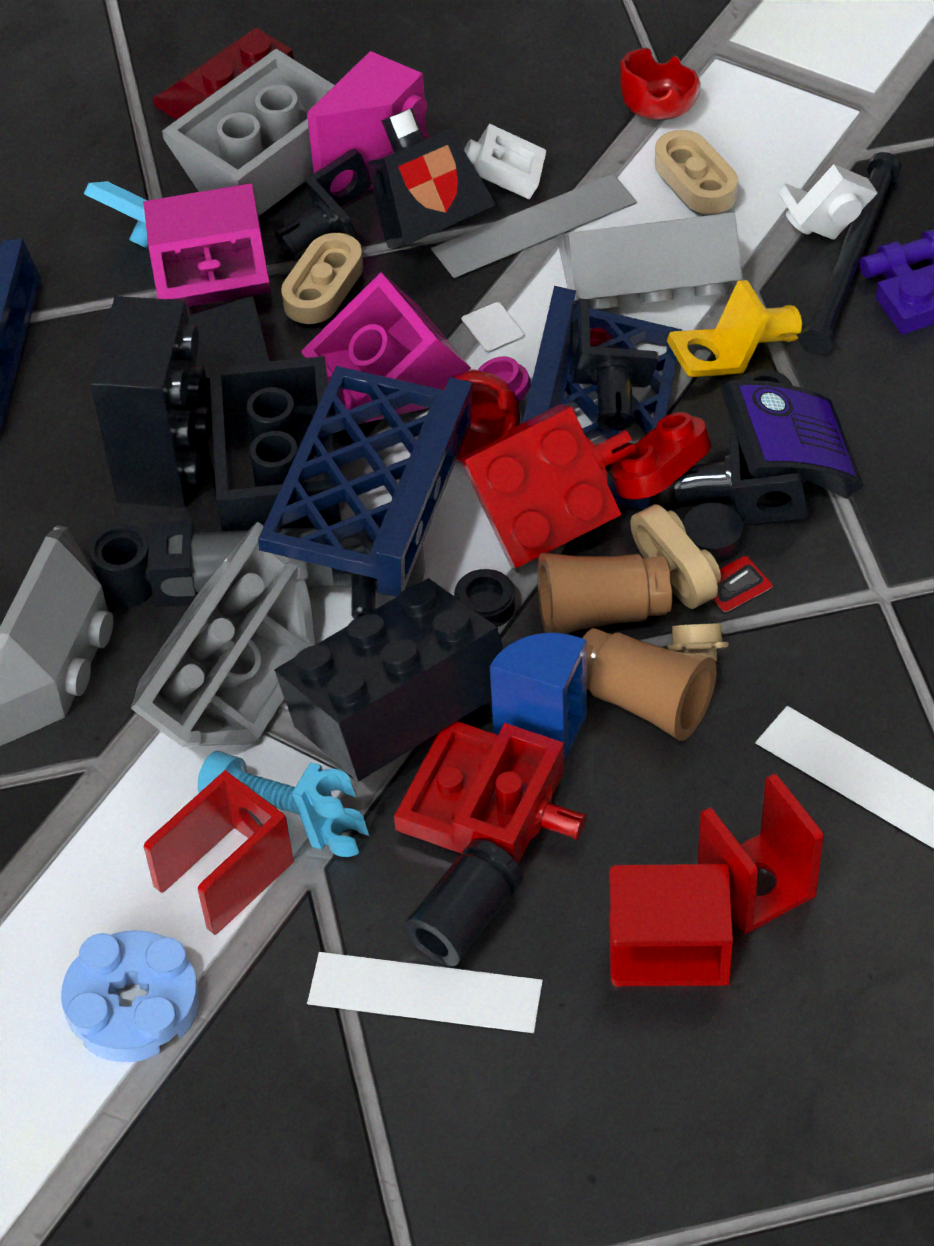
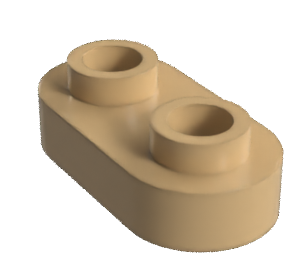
M674 130L662 135L657 140L655 145L656 171L691 209L703 214H717L730 209L735 204L738 176L734 169L704 137L689 130Z
M329 233L316 238L309 245L282 284L283 307L289 318L303 324H315L327 320L336 312L363 271L361 245L354 237L343 233Z
M655 504L631 517V531L640 553L644 558L659 556L666 558L670 570L672 592L686 607L694 609L717 596V583L721 581L719 566L710 552L705 549L700 551L687 536L685 527L675 512L671 510L667 512L664 508Z

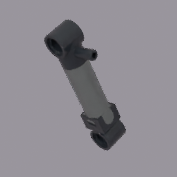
M192 520L150 522L148 543L147 536L141 529L133 525L116 524L98 531L91 539L88 550L93 572L102 585L107 604L119 608L134 607L147 601L153 594L155 607L191 605L202 587L249 530L195 533ZM315 527L281 529L280 534L301 538L317 530ZM366 530L338 540L343 549L368 555L374 543ZM423 545L405 589L423 581L425 574ZM306 562L308 577L305 579L307 588L351 586V616L353 619L376 609V578Z

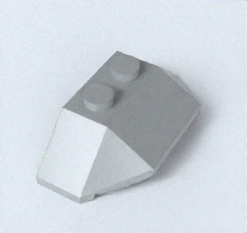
M259 522L252 526L202 587L139 680L131 709L182 747L254 744L258 741L284 700L274 669L296 657L301 650L315 645L311 602L305 579L308 577L307 563L259 551L258 538L264 527Z
M56 525L45 537L0 626V746L65 718L75 696H81L88 686L91 662L98 648H104L112 634L113 615L107 610L102 585L68 527Z

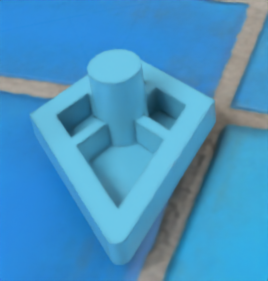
M108 181L88 183L84 192L85 195L138 220L129 240L149 249L143 201L148 200Z

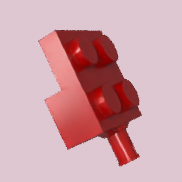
M559 404L508 430V435L460 458L509 565L516 569L538 558L541 553H547L621 515L607 484V471L605 467L630 454L636 453V448L633 443H629V441H632V438L625 429L621 433L595 445L585 436L572 406Z
M456 721L438 733L394 815L395 831L462 854L463 850L473 839L488 840L504 849L519 864L530 840L543 828L572 837L574 840H579L586 825L587 814L552 803V796L565 772L563 742L504 723L499 734L496 735Z

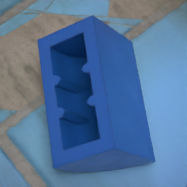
M540 633L527 636L504 648L490 665L493 734L498 735L504 723L563 742L565 763L587 716V640L562 633Z

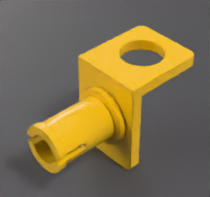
M740 280L736 283L715 329L673 331L669 333L667 343L685 373L690 377L744 373L758 343L796 341L798 339L796 334H800L802 330V320L799 310L792 305L765 308L747 280ZM692 344L705 346L715 354L716 360H700L690 353L687 346Z

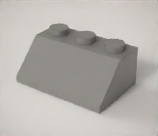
M275 49L162 130L163 139L199 192L252 183L257 215L259 217L304 183L306 178L314 174L307 112L335 85L278 49Z
M735 212L557 235L567 288L576 290L574 301L579 300V298L588 299L589 308L593 309L619 306L617 295L639 293L640 303L673 300L672 289L694 286L695 297L728 293L727 282L743 280Z

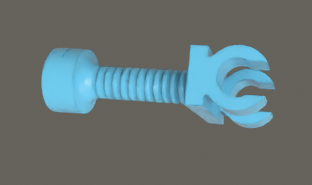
M220 751L212 752L201 767L198 777V793L226 770L275 808L300 815L309 842L313 848L322 850L325 845H328L330 851L335 855L351 857L359 854L355 839L338 835L345 830L353 829L369 836L362 814L355 809L343 808L341 799L332 797L331 791L335 790L356 797L348 774L342 770H323L321 765L310 762L299 782L294 787L247 773L246 763L243 758Z

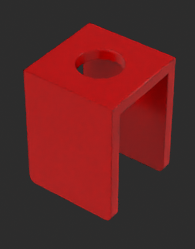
M226 770L147 839L143 846L153 887L163 893L234 828L248 838L198 886L206 929L214 935L218 934L294 862L286 815ZM248 810L251 811L261 821V823L263 824L262 826H260L251 817Z
M774 773L765 778L760 834L746 842L739 844L711 807L700 812L698 864H728L731 918L745 935L816 897L824 836L821 829L779 776ZM757 868L767 870L775 878L776 885L774 889L766 895L756 896Z
M728 864L614 865L610 868L611 983L614 986L729 985L733 936Z

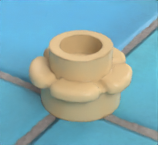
M722 623L672 626L673 644L667 645V649L711 657L717 661V649L727 648L729 642H722Z

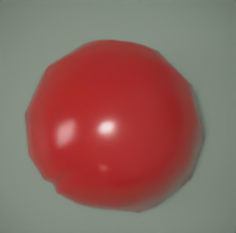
M640 48L626 53L620 61L619 80L623 101L631 112L641 117L652 120L676 118L687 113L694 106L700 95L701 82L696 71L682 65L676 55L672 56L667 63L662 64L654 60L649 48Z
M473 369L452 376V378L472 382L471 425L457 457V462L461 463L460 458L508 435V430L518 426L520 423L519 404L515 392L510 389L508 383L495 374Z

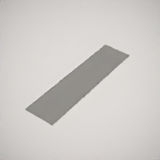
M610 174L432 247L431 250L452 277L456 278L635 204L637 201L614 174Z

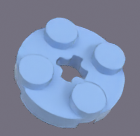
M137 930L122 931L112 935L100 933L87 938L82 943L79 956L71 963L64 977L61 1002L66 1020L72 1032L83 1040L85 1048L94 1055L106 1060L136 1062L149 1059L161 1053L160 1045L169 1042L177 1033L180 1039L190 1029L199 1007V988L195 971L187 958L182 943L178 940L164 937L157 933ZM128 985H139L140 989L148 991L146 996L135 997L132 1006L127 1007L121 1006L120 998L116 995L121 988Z

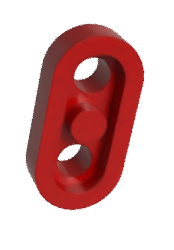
M684 412L673 413L659 420L657 427L635 444L636 453L630 454L612 464L610 471L617 493L626 499H643L654 496L668 488L710 451L711 441L704 420Z

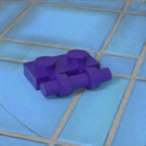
M934 229L923 232L921 239L902 245L897 241H893L879 246L877 253L860 258V269L866 279L884 274L887 280L878 282L876 299L901 335L934 325ZM928 260L931 264L914 271L909 267V265Z

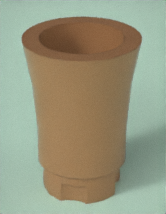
M541 553L539 556L537 572L538 598L545 633L568 634L582 629L611 624L646 621L647 616H660L671 612L672 589L668 562L663 556L642 558L640 554L568 556Z
M592 628L584 635L582 639L587 640V690H590L594 697L617 705L651 722L679 741H684L693 734L703 719L713 695L717 674L716 662L713 658L677 652L642 642L619 632L611 634Z

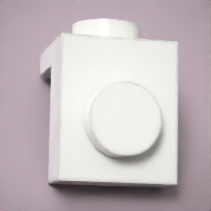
M833 164L809 192L785 183L778 191V194L788 208L786 217L795 228L807 235L815 232L835 240L860 215L862 209L874 198L877 191L868 178Z

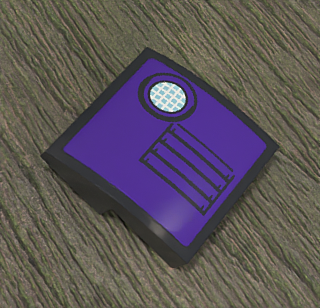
M728 381L721 387L750 475L762 478L800 474L803 484L809 480L845 499L849 498L863 486L831 399L800 387L768 381Z

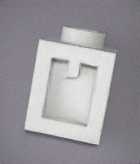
M492 124L487 126L478 142L470 139L465 146L464 151L480 178H484L527 199L531 198L539 185L546 155L545 149Z

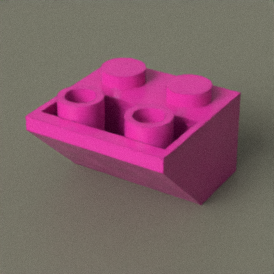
M252 183L143 201L148 247L158 299L185 300L186 307L271 293Z

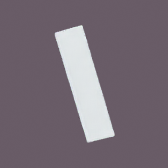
M789 706L785 707L755 742L772 754L934 849V791Z
M319 952L307 1004L534 1033L543 980Z

